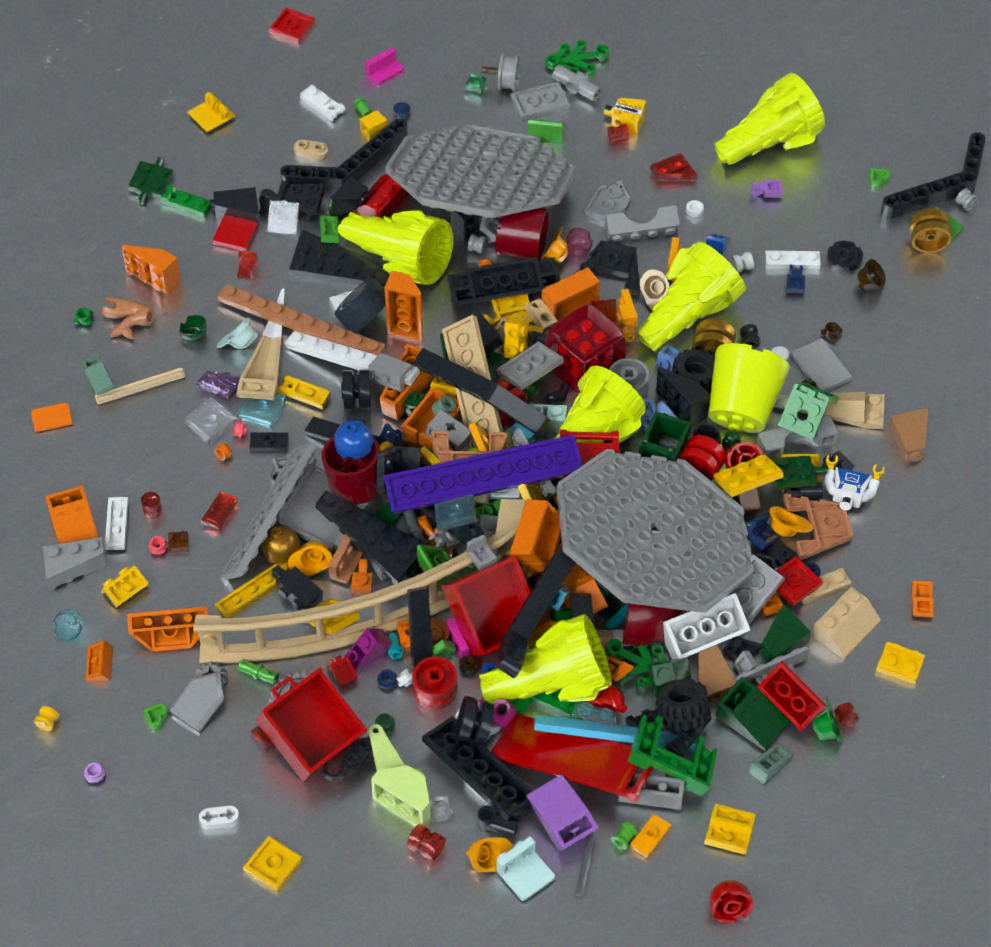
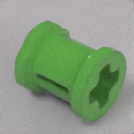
M624 821L618 833L611 837V841L618 848L626 850L632 837L637 836L638 830L632 824Z

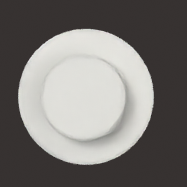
M409 668L402 671L396 677L397 684L399 686L404 685L405 687L413 682V671H410Z

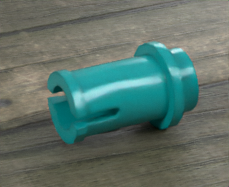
M390 633L387 636L393 644L389 647L388 654L392 659H399L403 656L404 649L400 645L398 633Z

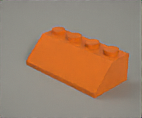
M392 271L385 285L387 334L423 342L421 292L410 275Z

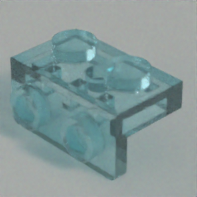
M577 701L570 719L600 722L615 726L616 712L608 708L593 706L587 702Z

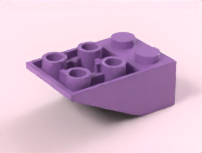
M562 774L526 795L558 851L564 850L598 829L589 810Z

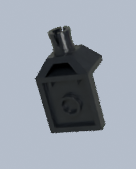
M390 446L377 453V492L387 491L384 475L421 468V448Z

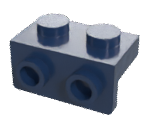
M770 512L764 515L760 514L747 525V539L752 542L753 546L761 550L773 544L781 536L767 523L771 516Z

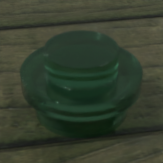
M387 713L380 714L375 720V724L380 725L385 733H389L395 728L394 718Z

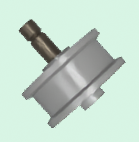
M502 53L498 68L482 66L481 73L498 75V91H501L503 88L512 89V92H516L518 79L521 78L520 55L516 54L514 57L506 56L505 53Z

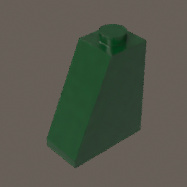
M785 605L780 608L761 643L760 655L766 663L773 661L778 656L790 654L794 649L802 648L810 641L811 631Z

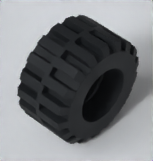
M691 348V350H684V353L680 352L678 357L674 359L672 372L698 382L710 394L715 356L710 355L711 352H705L701 348L699 350ZM689 372H699V373H702V374H700V375H693V374H690Z
M682 678V680L676 679L673 682L666 683V686H662L660 691L657 692L659 716L664 717L662 724L668 726L669 729L687 731L691 728H698V725H703L704 721L708 720L710 715L708 692L705 685H702L701 682H695L694 679L687 680L686 678Z

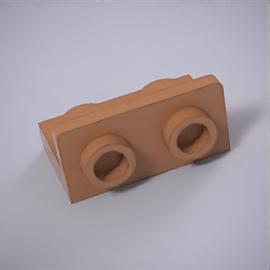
M344 535L328 566L330 579L348 584L359 564V558L363 557V553L354 549L351 539Z

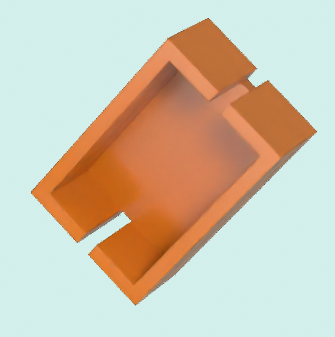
M589 268L579 270L575 274L542 289V301L550 309L556 320L560 321L583 305L598 306L600 281Z
M432 387L401 427L403 440L410 441L413 445L418 443L425 446L435 455L432 439L425 434L428 424L436 416L432 410L433 403L439 401L440 397L447 394ZM450 396L455 401L456 409L449 414L458 422H461L462 415L458 399Z
M526 500L515 539L511 546L510 554L516 556L517 560L530 572H543L556 551L561 537L559 512L555 511V508L547 500Z

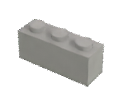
M639 773L635 774L627 790L634 787L640 776ZM650 775L640 791V797L637 802H631L622 796H619V802L681 810L684 781Z

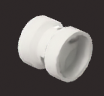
M746 252L741 256H731V265L738 273L744 269H754L752 254Z

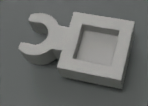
M444 528L436 531L435 534L429 537V540L434 539L436 541L435 547H443L445 549L460 543L458 539Z

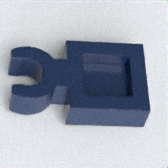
M790 265L789 274H787L786 293H805V275H802V265H800L799 270H794L793 265Z

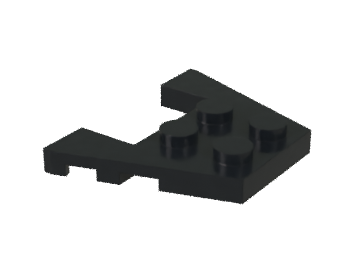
M601 240L589 254L588 259L582 262L577 271L589 268L591 271L627 278L624 289H628L630 294L640 296L641 288L636 247Z
M658 708L652 711L649 709L643 710L641 715L636 717L632 715L625 718L626 724L630 727H638L643 715L647 717L646 722H656L655 719L659 716ZM711 713L703 725H698V728H691L687 731L671 730L668 726L662 724V727L677 736L666 744L667 751L682 757L711 721Z

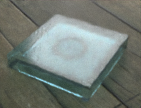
M276 393L274 400L245 398L237 417L238 419L273 429L287 400L286 396Z
M473 494L435 504L438 531L477 522Z

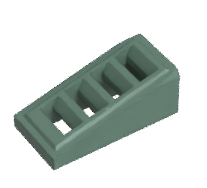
M776 743L751 763L749 773L762 784H765L793 757V754L779 743Z

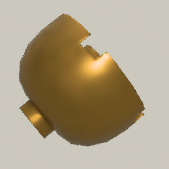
M283 525L270 528L267 531V538L261 543L263 556L270 563L274 564L288 562V558L294 552L301 549V543L296 532Z

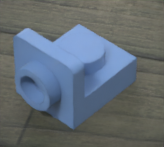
M667 344L659 351L655 368L662 367L672 371L675 357H678V354L680 352L684 353V351Z

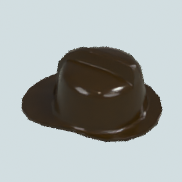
M874 259L868 260L865 266L857 273L859 281L857 288H863L867 292L877 289L881 290L886 282L884 270Z

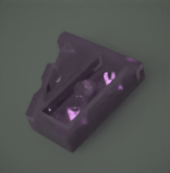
M206 371L197 381V387L229 401L237 393L240 377L231 376L229 372Z

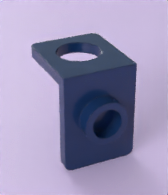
M389 423L385 424L379 439L382 442H390L393 446H404L405 440L402 439V432L399 429L394 430Z

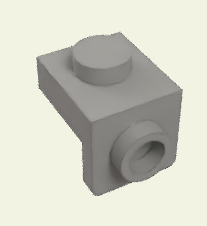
M484 535L467 542V554L479 571L497 563V557L488 547Z

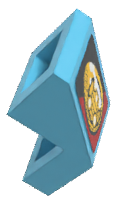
M562 584L550 606L557 611L564 609L572 590L565 584Z

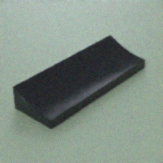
M451 716L422 736V742L506 821L533 808L526 797L533 790L486 746L473 744L472 735L467 742L455 740L457 722L455 717Z

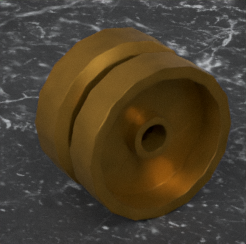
M928 208L920 210L911 217L909 223L911 241L916 250L923 253H935L947 248L951 243L952 236L949 217L943 210Z
M706 319L696 327L692 348H696V350L704 349L703 351L711 352L710 355L715 356L718 346L735 343L736 331L734 327L725 321Z

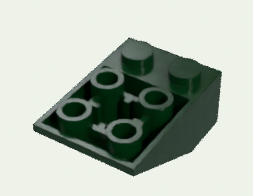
M743 677L717 703L715 717L764 751L789 724L786 717L756 686Z

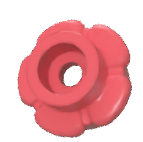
M243 420L241 422L235 421L233 436H237L239 439L242 435H246L247 424H244Z
M161 536L153 537L149 543L150 552L153 554H163L168 547L167 541Z

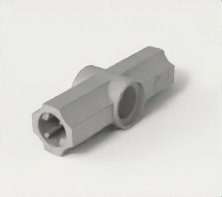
M558 65L552 73V78L566 85V88L572 94L580 93L592 101H596L602 93V88L588 81L586 75L582 72L574 73Z

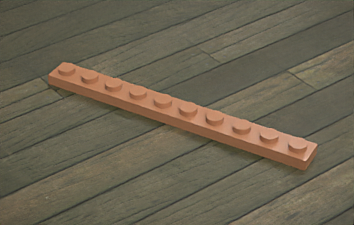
M228 284L225 285L217 296L219 302L297 332L374 355L384 353L386 350V346L383 343Z

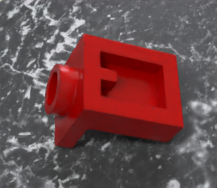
M340 655L330 660L331 664L327 666L328 671L331 670L339 687L358 678L348 656L342 658Z

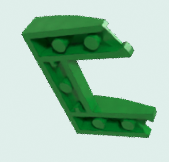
M643 715L631 747L628 762L645 770L649 766L684 781L685 789L703 796L711 784L718 749L715 748L712 752L707 750L702 745L706 738L700 735L697 739L691 761L657 746L664 717L657 716L655 723L646 722L647 717Z

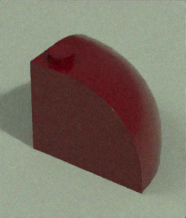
M627 603L622 644L645 646L648 642L657 641L659 643L665 641L663 622L685 614L686 610Z

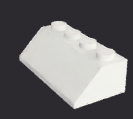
M736 593L726 596L706 613L690 611L663 622L665 644L672 660L690 656L750 631Z

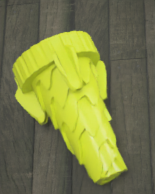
M791 72L776 81L774 86L770 87L763 94L749 115L737 126L727 131L725 137L714 143L717 157L721 162L732 165L750 154L755 155L764 148H770L779 142H784L783 148L785 151L790 148L811 144L815 141L816 134L825 127L824 113L814 93L804 80Z
M420 210L394 213L392 218L384 216V218L366 217L350 212L349 216L345 217L338 226V233L342 237L356 243L363 250L382 256L383 260L389 261L383 265V270L389 272V274L392 271L408 274L415 283L420 285H430L440 279L451 259L454 240L452 227L449 222L434 216L424 215Z
M700 241L694 243L689 249H680L670 266L669 272L666 274L667 279H676V281L666 290V295L653 307V312L640 327L636 337L647 348L656 353L668 340L676 337L684 328L688 329L699 317L702 319L734 303L746 291L743 279L721 254L706 243Z
M591 366L579 380L578 387L580 393L577 395L573 407L568 412L564 423L559 429L567 430V432L618 431L619 443L637 433L641 428L640 418L645 413L646 406L638 392L619 375L604 367ZM576 439V442L603 443L605 440Z
M586 614L567 621L562 620L553 625L536 641V648L526 651L523 667L514 679L498 668L479 675L483 697L485 700L492 702L499 699H525L543 692L547 695L561 690L558 695L561 702L592 701L596 699L599 691L608 689V686L612 685L611 672L605 650L593 623Z

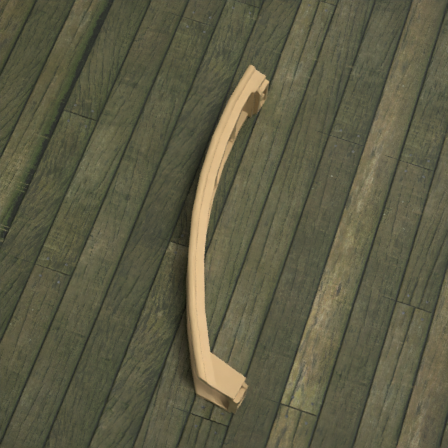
M501 499L496 534L486 539L491 551L498 548L497 560L511 549L522 516V510L525 507V500ZM466 551L422 574L379 591L335 604L295 612L246 618L196 615L193 632H198L200 639L199 663L208 664L210 661L212 663H240L242 659L248 662L294 658L354 645L367 628L383 629L387 635L397 631V621L409 619L408 606L382 616V603L407 594V589L429 585L430 617L450 607L443 590L437 592L436 581L469 566L473 562ZM374 606L375 619L347 626L332 635L324 632L323 619L337 617ZM315 621L316 634L291 639L264 640L262 629ZM255 631V643H225L224 632Z

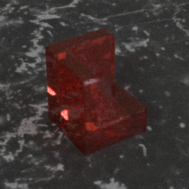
M239 251L237 279L255 281L258 268L257 252Z
M616 299L590 301V305L599 309L611 321H616Z

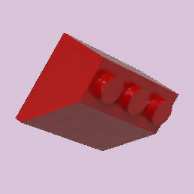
M385 174L368 190L366 202L363 205L360 204L352 212L366 217H390L409 193L388 174Z
M783 661L758 686L759 690L800 731L826 706Z

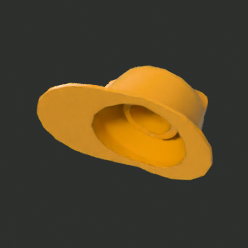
M562 227L554 235L542 259L554 258L555 263H562L567 257L568 245L560 237Z
M773 506L770 508L769 512L772 517L770 526L777 534L783 537H791L797 532L807 533L813 530L812 523L807 519L793 514L782 507Z
M313 541L289 557L288 568L291 570L296 566L308 577L329 568L328 565L333 557L328 551L327 544Z
M483 838L475 841L470 846L469 851H466V855L469 856L473 868L478 872L497 871L498 857L503 852H509L514 847L506 838Z

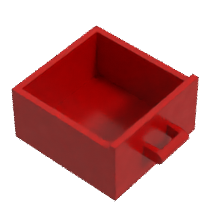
M516 556L502 557L497 560L496 564L481 571L476 569L441 585L457 626L469 647V654L472 656H484L497 649L499 651L504 634L531 592ZM542 618L533 632L546 627Z
M321 667L298 684L289 676L272 688L270 693L275 698V701L265 707L255 720L303 782L322 769L326 763H330L355 744L368 731L322 672ZM289 683L292 688L282 696H279L277 690Z

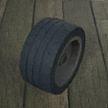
M368 278L344 299L335 311V316L349 331L355 333L361 330L386 306L385 288L375 278Z

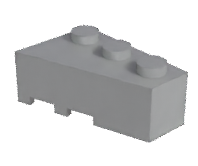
M102 537L43 547L46 580L50 592L56 590L55 587L63 583L69 584L73 582L72 579L81 575L86 576L107 566Z

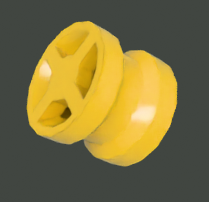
M41 706L40 714L36 716L34 724L42 730L52 731L53 723L57 721L59 713L51 707Z

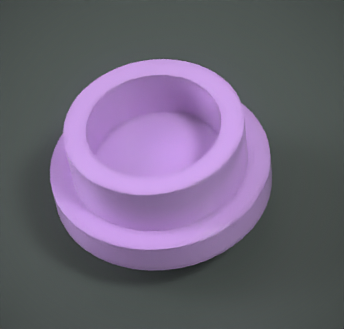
M90 763L84 770V777L90 783L100 782L105 776L103 766L98 763Z

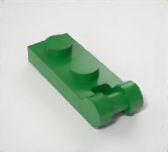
M169 185L165 190L166 193L160 197V202L164 205L201 217H205L211 208V201L209 199L177 190L172 185Z

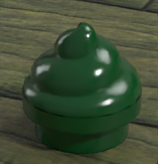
M728 430L724 434L722 446L730 448L733 444L741 442L736 430Z

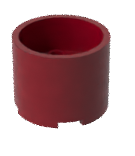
M541 207L500 216L502 218L496 232L495 252H497V255L519 259L537 257V260H541L548 233L549 209Z
M333 436L326 442L321 453L330 492L353 505L373 500L378 493L377 453L380 452L378 442L373 437L374 444L371 446L372 450L362 458L352 459V457L347 456L343 458L337 453Z

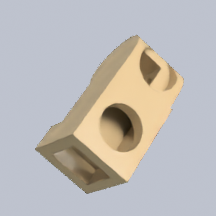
M540 298L525 305L529 318L533 320L536 326L544 328V334H547L552 326L558 322Z

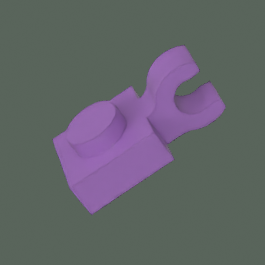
M765 179L763 183L754 182L750 190L751 196L756 197L764 193L766 198H782L781 180Z

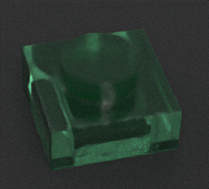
M471 73L465 84V90L482 94L487 83V77Z

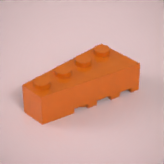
M407 343L403 355L401 354L399 360L412 365L421 349ZM419 370L420 374L412 385L405 384V388L401 392L385 386L379 398L382 413L399 420L406 412L402 404L408 395L412 392L422 393L435 377Z

